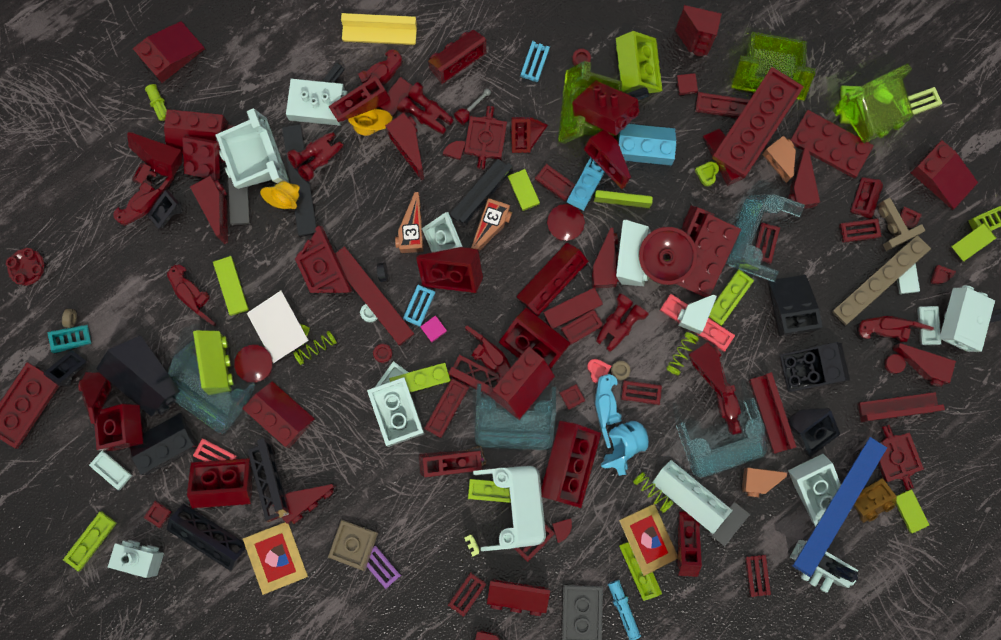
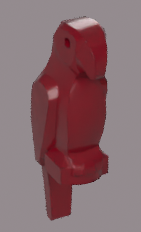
M393 49L385 53L387 56L386 61L374 64L368 71H361L358 76L364 84L374 76H377L382 86L386 84L403 62L399 52Z
M174 176L173 178L167 177L156 190L146 182H143L140 185V191L132 196L126 209L116 208L113 213L115 220L125 226L148 214L163 192L167 190Z
M172 266L167 272V277L177 297L201 318L215 326L216 324L199 310L209 301L210 296L208 293L200 292L193 282L184 278L183 274L187 270L183 266Z
M881 316L861 321L858 332L865 339H870V335L876 333L883 337L897 338L900 342H907L911 331L909 327L933 331L934 327L898 317Z
M466 326L465 330L482 343L478 345L471 356L475 360H481L491 371L498 373L499 380L496 382L499 383L511 368L506 356L485 337L469 326Z
M723 370L728 402L725 403L717 394L719 412L728 425L729 433L732 435L741 434L742 430L738 421L741 410L734 393L735 386L727 383Z

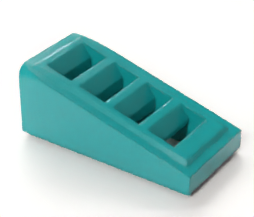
M88 325L47 332L52 353L91 344ZM80 331H83L84 340L82 341L80 340ZM75 333L77 342L72 341L71 334ZM67 335L69 343L65 344L63 336ZM57 337L60 338V343H61V345H57V343H56V338H57Z

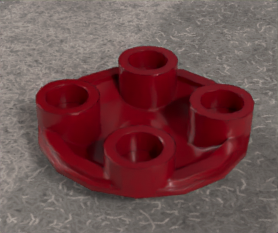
M562 204L552 209L548 215L547 224L549 231L557 240L568 241L575 239L582 233L585 220L582 212L577 207Z
M31 248L18 250L6 260L9 277L18 285L28 286L34 284L41 278L44 272L45 264L43 257L39 252Z
M248 345L237 353L234 367L237 375L242 380L259 382L271 374L273 360L266 348L259 345Z

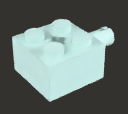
M123 540L122 543H115L108 568L145 578L158 575L164 552L158 551L159 547L140 546V542Z

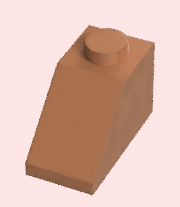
M782 136L768 147L762 155L786 183L794 176L796 150L792 141Z
M744 468L742 492H747V496L759 497V494H766L786 478L787 473Z

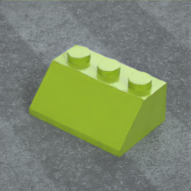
M635 31L617 37L616 50L618 53V68L622 92L628 93L646 87L649 93L661 92L662 83L656 38Z
M193 331L202 389L208 395L231 391V385H234L232 373L229 374L228 366H231L229 355L225 353V348H228L226 336L223 337L220 331Z

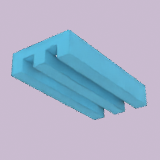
M532 41L520 77L535 82L539 81L550 49L549 46L545 47L543 44H536V42ZM535 48L537 49L530 72L529 74H526L529 62L531 60ZM544 51L536 77H534L532 75L536 67L540 52Z
M417 285L403 320L420 327L436 292ZM420 290H422V296L411 319L409 315ZM427 293H429L430 295L419 320L416 321Z

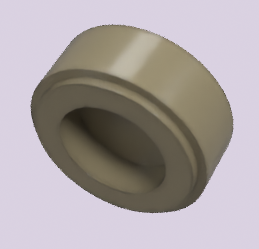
M66 308L62 316L63 327H74L77 319V313L74 309Z
M617 361L611 367V375L615 376L619 381L625 380L630 375V366L624 361Z

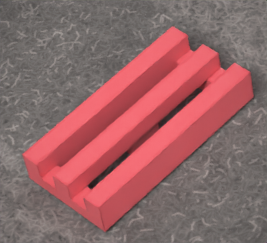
M203 438L193 454L194 457L204 462L212 460L200 455V451L218 460H227L203 447L205 444L231 457L230 460L237 458L236 455Z

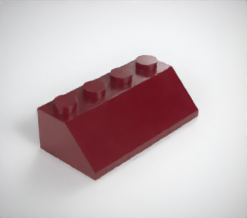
M559 421L541 487L543 498L582 508L601 436L600 432L575 423Z

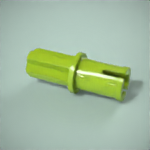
M156 84L148 85L145 91L151 101L150 106L154 108L158 120L165 121V100L161 98Z

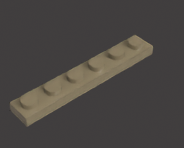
M917 235L834 309L832 313L845 326L848 325L926 255L931 248Z

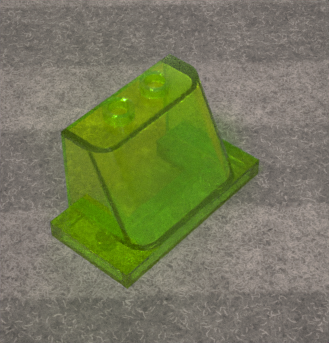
M751 32L747 56H740L731 88L755 92L771 67L804 86L796 99L805 101L815 76V68L806 67L807 41Z
M587 61L567 70L558 142L565 144L583 135L594 136L601 132L603 129L586 122L585 117L574 116L572 102L594 81L601 82L619 91L622 88V81L590 72L591 63Z
M906 64L846 93L835 106L833 112L836 116L845 113L863 143L878 136L882 138L889 134L892 129L896 131L905 125L904 123L914 116L903 79L912 68L909 64Z

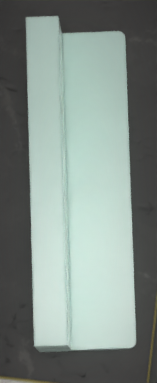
M672 460L661 469L652 482L712 534L716 532L733 511Z

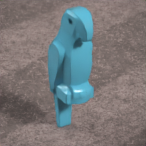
M610 374L599 377L594 403L607 448H611L606 424L610 425L622 421L621 414L617 413L615 396L611 391L614 384L617 385L618 382L616 377Z

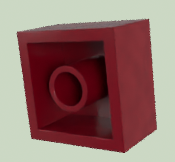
M120 404L101 410L94 424L97 450L115 451L143 444L139 405Z

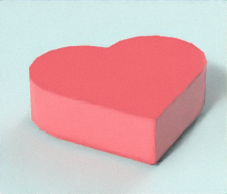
M598 359L590 360L587 365V369L591 373V380L596 384L599 377L608 374L611 368L610 365Z

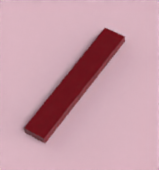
M345 246L336 252L335 255L347 281L397 344L401 346L415 335Z

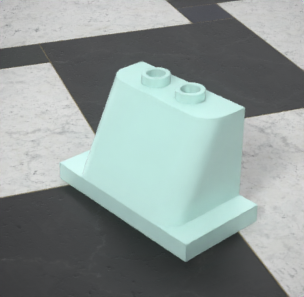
M254 108L247 111L250 120L216 134L221 149L219 154L223 161L226 162L227 167L225 170L229 178L232 179L234 187L240 189L269 180L275 183L281 181L290 183L268 120Z

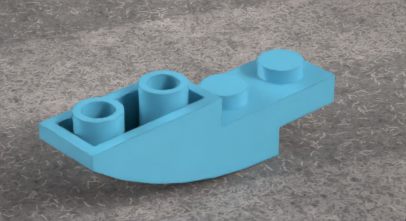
M591 157L567 200V203L583 211L605 173Z

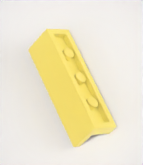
M346 13L341 15L343 25L342 40L344 42L416 44V17Z

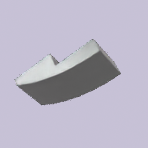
M736 501L730 507L733 511L714 534L709 533L723 546L727 545L751 514Z

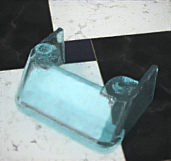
M774 194L751 195L747 197L735 224L741 231L726 264L775 282L779 271L760 265L763 254L759 248L751 245L764 212L777 214L780 211H784L801 217L805 205Z
M192 340L173 356L169 368V376L180 389L175 402L218 433H225L243 411L242 408L249 402L255 384L252 382L245 390L236 388L231 393L223 392L208 395L201 387L197 356L192 354L195 341Z
M477 383L476 444L481 447L536 450L551 448L553 445L556 415V387H552L551 401H539L535 405V411H526L521 419L518 420L507 410L496 409V402L493 399L481 398V384Z
M754 398L744 401L751 420L745 425L747 438L711 450L708 442L703 438L690 440L684 422L676 425L694 475L701 478L762 458L766 454L765 426Z

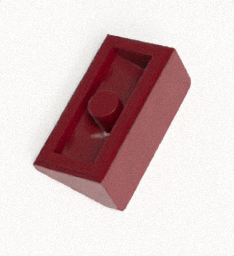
M861 178L851 208L852 213L869 219L873 218L883 188L880 180Z

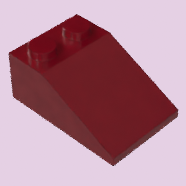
M182 21L148 36L133 48L161 83L165 82L205 49Z
M402 113L385 125L387 134L418 177L423 180L424 173L416 134L418 131L415 127L416 123L411 116L407 117L405 113Z
M943 140L936 144L910 172L952 210L958 206L978 183L957 152Z
M209 176L190 186L215 235L226 244L228 243V201L225 198L227 192L218 179L214 180Z
M458 247L422 254L416 257L423 287L476 293L483 280L478 249Z

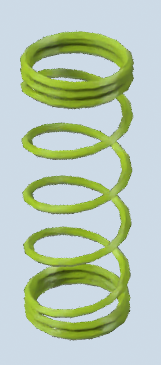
M327 331L326 333L330 338L332 344L323 335H321V339L323 341L325 349L316 340H314L313 342L315 344L317 353L309 345L306 344V348L308 350L310 358H308L300 349L298 350L300 356L296 351L293 352L295 358L297 359L300 365L304 364L301 353L307 359L311 360V354L308 347L316 355L319 354L316 343L323 350H326V345L323 338L330 345L337 343L330 331Z
M686 332L684 336L689 340L683 339L681 343L683 344L682 341H689L697 344L696 342H698L699 338L692 333ZM683 344L684 347H677V351H678L681 355H676V354L673 355V359H674L677 363H675V362H669V363H668L669 366L666 367V369H667L668 371H670L671 373H673V374H675V375H680L681 372H680L678 369H676V368L670 366V363L677 364V365H680V366H682V367H684V365H682L681 363H679V362L674 358V356H680V357H683V358H685V359H688L686 356H684V355L678 350V348L686 349V350H688V351L693 352L691 349H689V348H688L687 346H685L684 344Z
M642 472L633 481V483L637 485L648 478L645 485L642 487L641 491H644L650 486L654 485L651 492L648 494L647 498L661 491L659 496L655 500L654 504L658 503L659 501L667 497L665 503L660 509V511L664 513L672 506L673 501L670 500L669 502H667L668 496H665L658 500L662 493V490H658L651 494L655 488V483L644 488L649 481V477L642 479L645 476L644 472Z

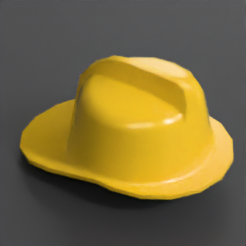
M374 109L349 118L348 121L353 125V129L358 134L368 136L378 130L385 129V125L392 121V116L385 110Z
M281 181L273 187L262 188L260 194L273 207L296 209L300 187L296 184Z

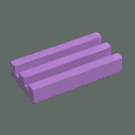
M375 545L370 558L389 581L386 583L369 561L367 568L386 589L401 574ZM373 552H376V554L394 573V577H392L388 573V571L382 566V564L376 559V557L372 554Z

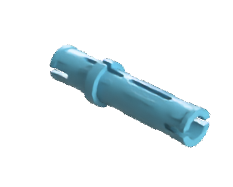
M620 580L610 582L608 586L614 599L613 604L619 611L629 640H636L641 637V634L627 602L629 599L623 592Z

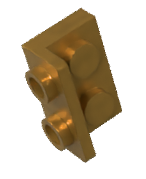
M882 478L863 489L853 506L860 514L862 523L866 521L871 522L879 516L878 514L884 511H891L895 507L897 496Z

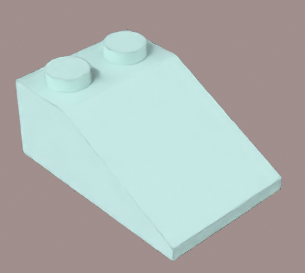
M404 377L367 390L387 447L425 434Z
M824 454L788 470L794 487L815 527L841 485L833 463Z

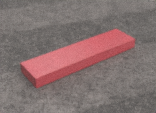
M670 294L660 311L679 323L678 315L681 309L685 310L688 304ZM709 318L703 332L700 334L695 333L723 352L726 351L735 337L734 334Z

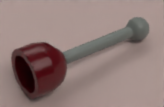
M485 89L484 93L467 109H458L453 114L455 119L464 125L470 118L469 112L484 97L491 94L490 89Z

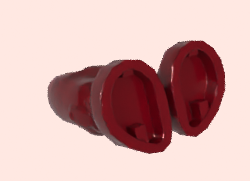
M419 82L413 85L408 97L405 96L397 107L399 112L414 115L421 124H425L441 134H444L446 129L436 121L438 117L448 125L454 122L453 118L437 102L425 97L423 86ZM412 100L423 106L425 110L418 108Z
M334 132L327 133L314 142H310L306 149L301 152L295 149L287 152L291 165L295 169L298 168V173L304 180H312L314 171L318 167L328 164L329 160L344 146L341 141L332 147L329 145V142L336 136ZM315 156L312 161L302 165L308 158Z
M621 293L616 298L617 308L615 312L606 318V323L596 339V342L600 345L608 333L614 336V339L610 341L609 346L606 348L609 352L614 350L629 335L632 325L637 320H644L649 315L646 310L638 305H634L627 318L620 323L621 318L633 305V302Z

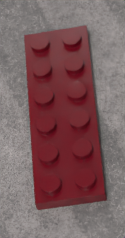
M771 67L712 159L740 177L745 178L804 86Z

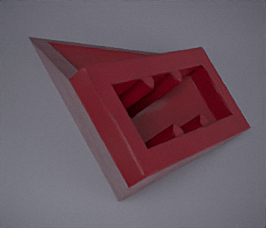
M511 117L512 153H530L548 125L531 117Z

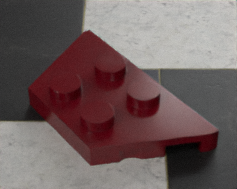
M317 226L312 238L307 240L303 250L295 258L310 293H351L352 289L323 227Z

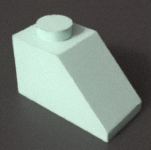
M711 295L689 304L685 310L681 309L677 318L680 320L678 326L698 334L702 333L717 296Z

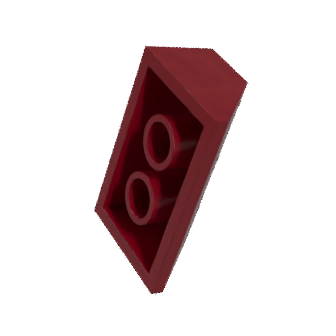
M684 5L675 31L689 52H693L697 56L708 55L717 36L721 13Z
M475 30L463 33L459 40L454 43L450 42L443 51L437 52L429 58L428 65L439 82L444 84L487 53L486 39Z
M167 109L164 124L166 145L180 149L183 154L182 137L192 136L218 141L216 134L227 130L228 121L220 114Z
M527 308L515 318L499 341L501 345L518 358L530 347L546 361L550 369H552L571 344Z
M528 347L494 387L489 396L520 420L555 375L546 361Z
M273 381L257 392L242 408L283 446L289 449L315 420Z
M250 458L191 462L187 497L191 507L204 508L251 504L252 477Z
M490 579L487 604L491 605L490 608L502 610V607H508L511 612L522 613V610H528L530 615L541 616L542 613L547 612L550 589Z

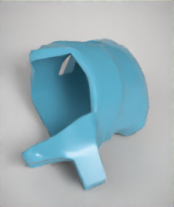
M629 421L610 430L609 437L612 440L614 451L613 454L605 455L603 458L604 462L601 463L602 468L613 467L617 469L619 476L626 475V470L628 469L627 460L633 457L634 454L647 450L649 443L647 431L637 421Z

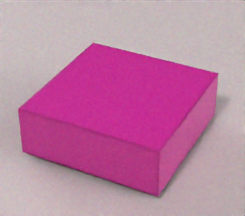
M436 316L420 326L431 343L447 332Z

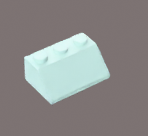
M623 220L616 277L622 285L644 286L645 281H648V277L640 266L639 250L643 240L651 231L648 226L628 220Z

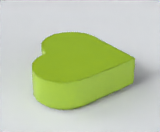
M708 162L695 169L697 176L704 186L714 184L716 180L715 175L719 171L717 163Z

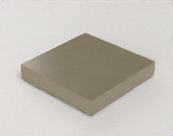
M341 520L328 558L365 571L378 533Z

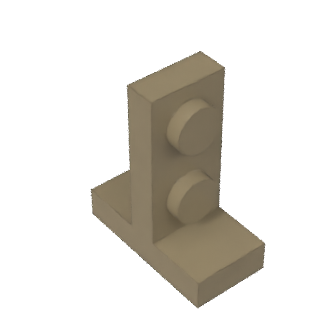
M891 198L882 201L878 205L880 215L886 219L890 233L895 236V238L883 244L886 251L926 231L922 224L908 230Z

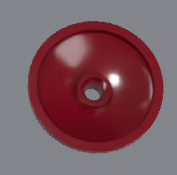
M658 228L648 234L640 246V266L645 275L656 283L663 285L680 283L691 275L696 266L697 249L695 243L687 233L678 228ZM668 254L670 260L665 261L663 255Z

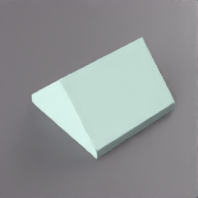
M445 212L422 228L431 252L462 247L448 212Z

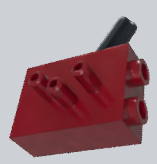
M594 81L572 102L574 116L613 135H617L638 116V100L648 97L649 92L646 87L623 93L601 82Z

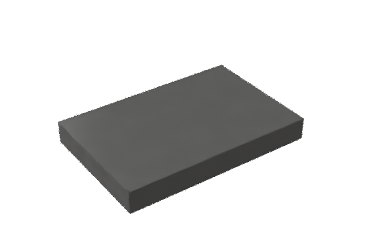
M563 585L562 640H602L603 586Z

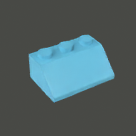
M628 124L625 129L618 133V144L625 161L672 165L675 160L676 132L675 128Z

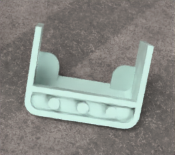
M519 466L473 471L474 475L493 474V481L496 486L500 488L510 487L514 528L504 529L500 533V545L481 547V551L542 544L546 538L540 474L537 468L533 466Z

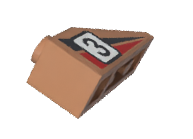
M419 192L414 193L398 230V237H395L396 248H399L401 253L423 252Z
M488 198L471 248L480 251L504 228L505 222L509 223L512 215L510 205Z

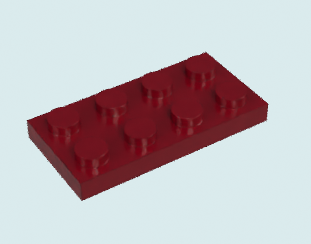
M810 110L805 112L790 139L795 147L801 150L809 148L810 155L854 179L858 176L874 146Z
M706 213L693 240L697 249L696 266L691 275L684 281L677 283V285L701 296L709 297L741 229Z
M28 362L0 401V440L15 449L19 448L59 387L43 375L44 371Z

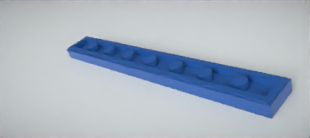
M871 437L867 440L792 565L808 577L813 575L885 453L886 446Z

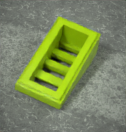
M1001 206L969 220L968 222L972 230L982 225L981 219L991 231L1001 227V219L997 213L998 211L1001 213ZM992 214H994L998 224L995 223L993 217L991 216ZM985 217H988V219H989V221H990V223H991V225H992L991 227H990V225L988 224V222H987V220H986Z

